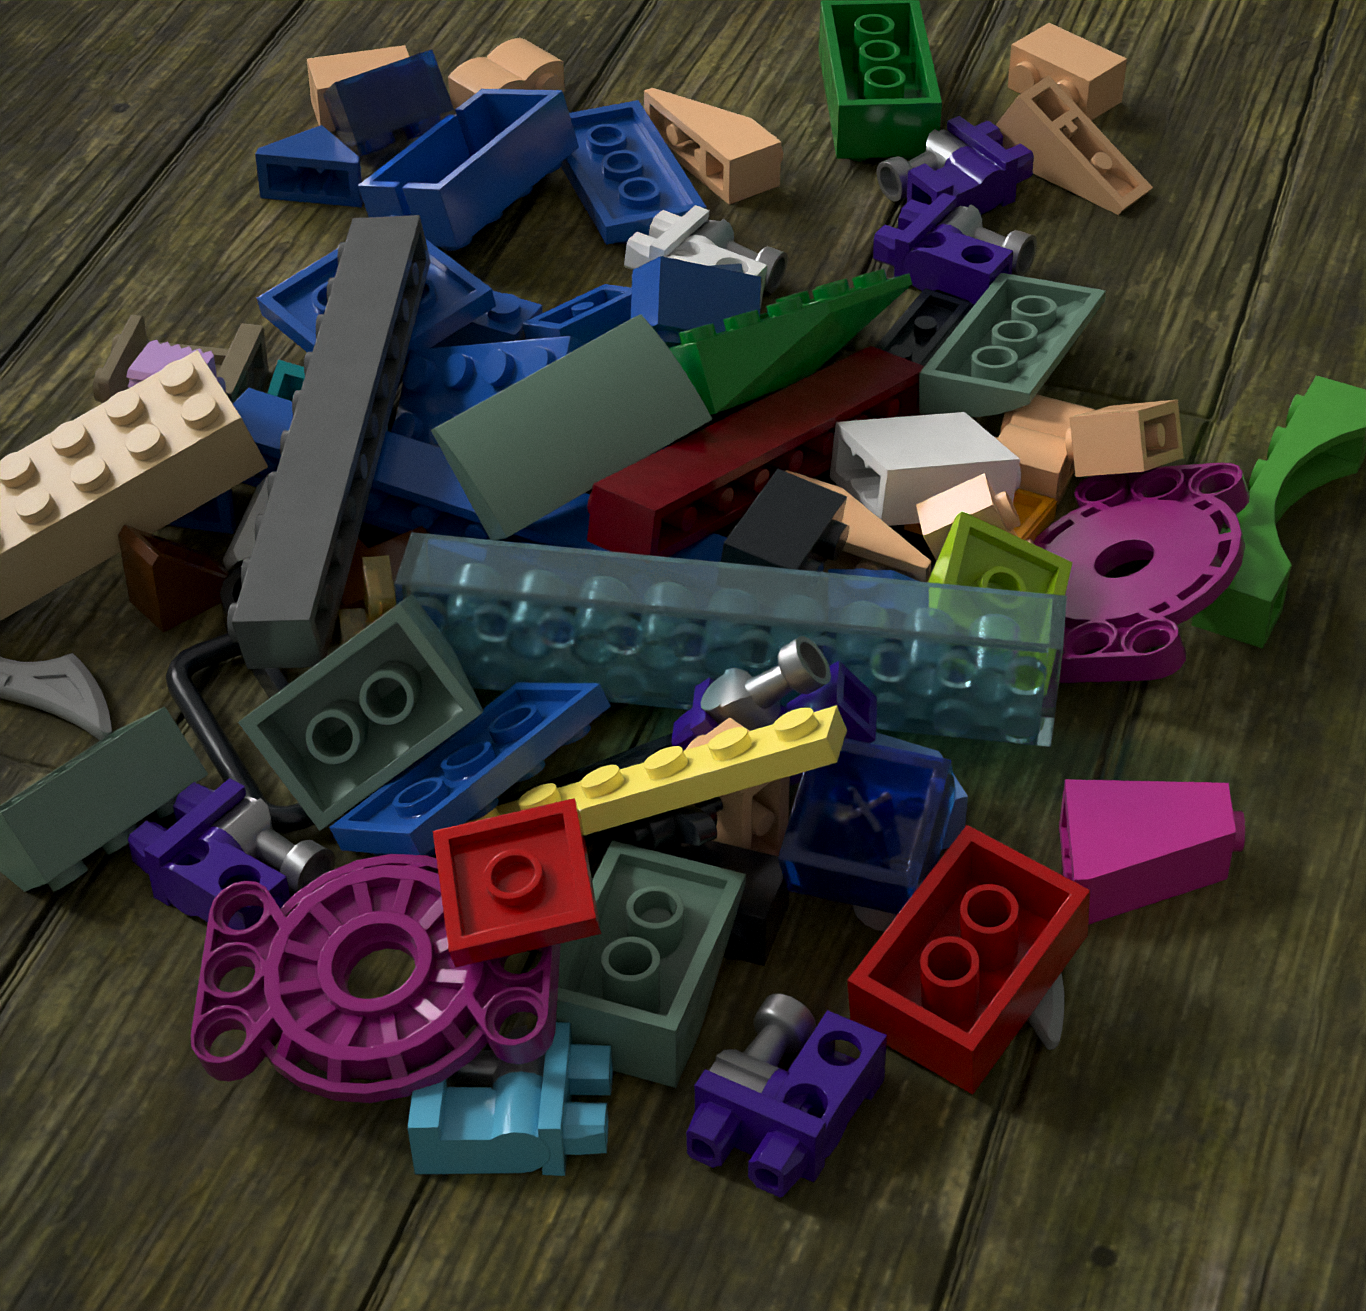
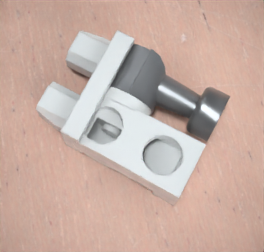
M696 205L682 217L662 210L653 218L649 236L636 232L628 239L624 266L631 270L660 256L707 266L742 263L743 273L761 277L760 308L763 291L773 293L778 288L784 277L788 261L787 253L767 246L759 253H756L735 243L734 232L729 222L725 219L721 221H707L710 210Z

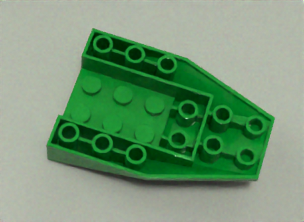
M880 269L853 277V288L849 287L846 278L815 287L812 290L814 299H810L808 290L775 299L776 303L766 306L768 312L760 314V317L758 310H753L723 319L726 331L716 333L714 323L680 332L681 345L669 349L692 382L709 414H716L792 385L812 375L912 285L910 273L887 279L885 269Z

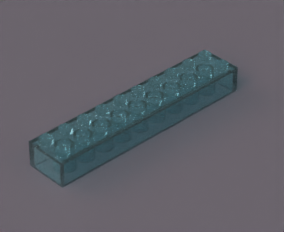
M411 532L394 583L396 605L409 595H414L452 646L472 688L507 691L517 682L600 683L608 702L690 710L693 707L695 686L709 677L715 681L725 674V670L731 668L744 670L752 677H755L778 666L777 656L780 649L798 637L804 636L818 646L829 666L840 660L878 697L876 729L1051 747L1064 642L1067 596L413 532ZM793 689L781 698L779 702L786 707L788 702L800 696L801 693Z

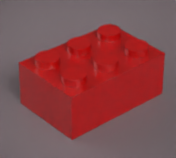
M966 825L847 980L850 1020L886 1034L887 1046L973 1095L1087 938L1090 890Z

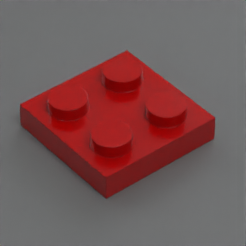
M575 798L433 831L448 950L455 968L601 934L581 815Z

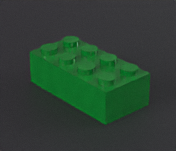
M821 0L819 57L836 159L848 158L854 161H866L871 158L900 156L911 160L926 152V142L929 133L934 129L940 131L942 100L919 0Z

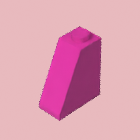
M1065 779L1059 822L1063 876L1090 890L1088 925L1226 880L1228 878L1232 852H1242L1244 848L1243 811H1233L1229 783Z

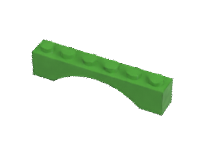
M1316 375L1305 396L1295 395L1288 411L1286 428L1277 426L1268 448L1267 461L1258 459L1254 466L1248 485L1249 503L1242 511L1236 514L1245 542L1242 566L1230 586L1212 604L1193 616L1191 626L1263 649L1283 611L1291 570V563L1280 545L1275 525L1286 510L1308 492L1332 480L1357 473L1366 456V389ZM1222 528L1220 534L1229 533L1231 530L1229 528Z

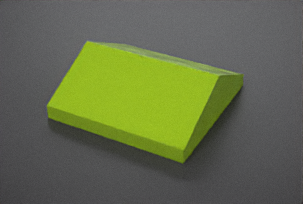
M961 511L954 519L928 581L929 624L1043 675L1049 669L1072 562Z

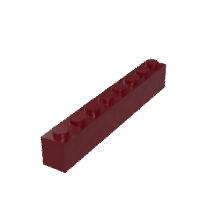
M868 346L594 483L587 505L588 513L590 514L587 541L646 568L656 565L743 517L777 469L782 471L788 470L810 478H814L831 468L836 422L920 415L919 373L925 366L873 346Z

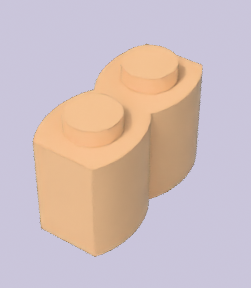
M523 38L511 39L500 44L487 58L477 57L462 63L448 76L451 107L454 109L458 108L481 89L562 90L563 93L565 92L563 61Z
M1036 394L1030 404L1005 412L1000 435L998 438H995L1020 459L1021 482L1019 489L1054 498L1058 501L1057 505L1060 503L1072 475L1075 473L1074 463L1069 460L1065 447L1066 432L1070 427L1069 417L1095 409Z

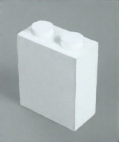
M957 412L836 422L829 477L888 526L920 523L916 504L984 473L995 494L1006 491L1013 503L1015 491L1018 490L1021 482V469L1019 465L1020 459L967 413Z

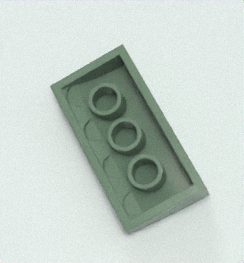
M1000 273L919 373V414L931 415L965 412L970 417H982L1001 414L1030 404L1105 302L1106 290Z
M640 314L431 429V432L491 541L513 535L591 490L594 483L650 456L712 420V417L675 356L654 328Z

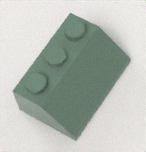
M411 594L266 700L238 723L320 831L483 713V709L452 646L414 595Z
M166 707L117 729L0 805V872L24 892L46 883L54 892L84 874L88 868L82 859L101 846L106 854L109 855L127 845L129 835L138 828L136 823L155 811L158 817L162 819L174 812L173 805L178 794L193 782H198L207 776L208 773Z

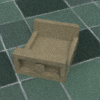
M131 315L122 333L115 335L111 346V354L104 368H98L95 373L93 394L97 402L102 404L116 393L129 389V378L126 377L127 371L146 345L151 342L146 335L143 316ZM241 323L229 349L179 344L181 349L190 347L192 351L201 349L203 353L208 351L213 353L217 377L224 379L226 385L225 393L232 404L248 388L260 391L269 372L263 325ZM169 343L170 346L177 345L174 343Z

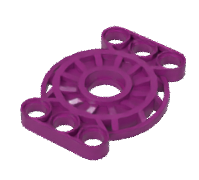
M1221 462L1164 466L1144 472L1088 476L1081 481L1075 489V497L1079 508L1048 526L1033 542L1034 545L1072 562L1049 669L1041 675L1020 665L1019 674H1012L1014 679L1028 684L1145 681L1162 679L1179 670L1186 661L1187 653L1176 625L1187 621L1212 604L1230 586L1242 566L1245 542L1236 514L1247 506L1250 494L1242 470L1233 463ZM1225 523L1231 532L1220 534ZM1136 560H1151L1146 567L1129 576L1119 578L1104 577L1109 571L1124 563ZM1165 645L1163 648H1160L1156 651L1143 653L1145 650L1150 649L1152 647ZM1104 647L1102 650L1097 651L1095 653L1083 655L1084 653L1095 648Z
M388 854L356 860L324 873L296 892L281 908H279L267 888L258 882L242 881L233 883L221 890L214 898L209 911L191 1029V1047L207 1074L219 1081L230 1082L246 1077L266 1057L278 1073L304 1091L334 1101L362 1103L407 1097L412 1095V1092L443 1082L471 1062L487 1043L496 1056L507 1063L524 1064L533 1062L546 1053L552 1045L555 1036L561 943L536 949L542 952L541 961L534 969L522 974H513L504 970L505 962L510 955L455 968L448 950L437 860L426 855ZM251 905L264 908L260 920L250 928L234 930L228 927L231 917L241 908ZM383 949L401 950L410 955L415 961V969L410 978L400 988L390 994L378 998L363 999L354 997L349 992L348 981L352 969L362 958L374 951ZM244 966L255 969L253 980L242 990L230 993L219 989L222 978L234 968ZM530 1012L538 1017L536 1027L523 1038L507 1039L499 1035L501 1024L514 1013ZM475 1024L476 1028L467 1038H465L464 1035ZM234 1029L246 1032L245 1042L237 1052L225 1057H217L210 1054L212 1043L222 1033ZM278 1041H279V1044H278V1047H277V1050H276V1048H275L274 1046H275V1045L278 1043ZM448 1050H451L450 1053L442 1057L434 1064L410 1074V1071L433 1062L442 1054H444ZM303 1058L318 1070L327 1072V1079L306 1073L295 1066V1064ZM393 1077L391 1080L368 1084L350 1083L351 1078L374 1080Z

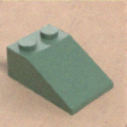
M612 840L592 880L601 934L561 943L556 1022L571 1023L572 1044L611 1046L613 1071L676 1088L703 1025L746 885V874Z

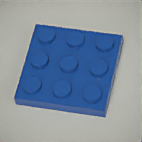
M427 239L426 243L431 263L404 364L408 362L410 350L429 349L496 307L492 288ZM338 248L256 298L262 316L306 352H312L316 342V319L319 314H324L327 305V283L329 278L335 277L338 269Z

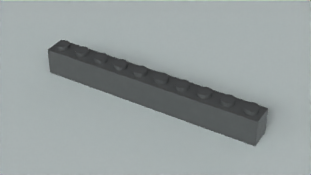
M420 215L353 218L346 242H340L338 246V269L335 277L329 278L327 283V305L324 314H319L316 319V342L313 351L307 352L305 355L304 382L301 390H296L293 395L292 422L289 430H284L281 434L280 462L277 471H272L269 474L267 486L268 502L264 514H258L256 517L254 529L255 545L252 555L249 558H245L242 563V588L237 603H231L228 610L227 626L229 637L232 642L239 643L247 669L313 667L327 656L431 263Z

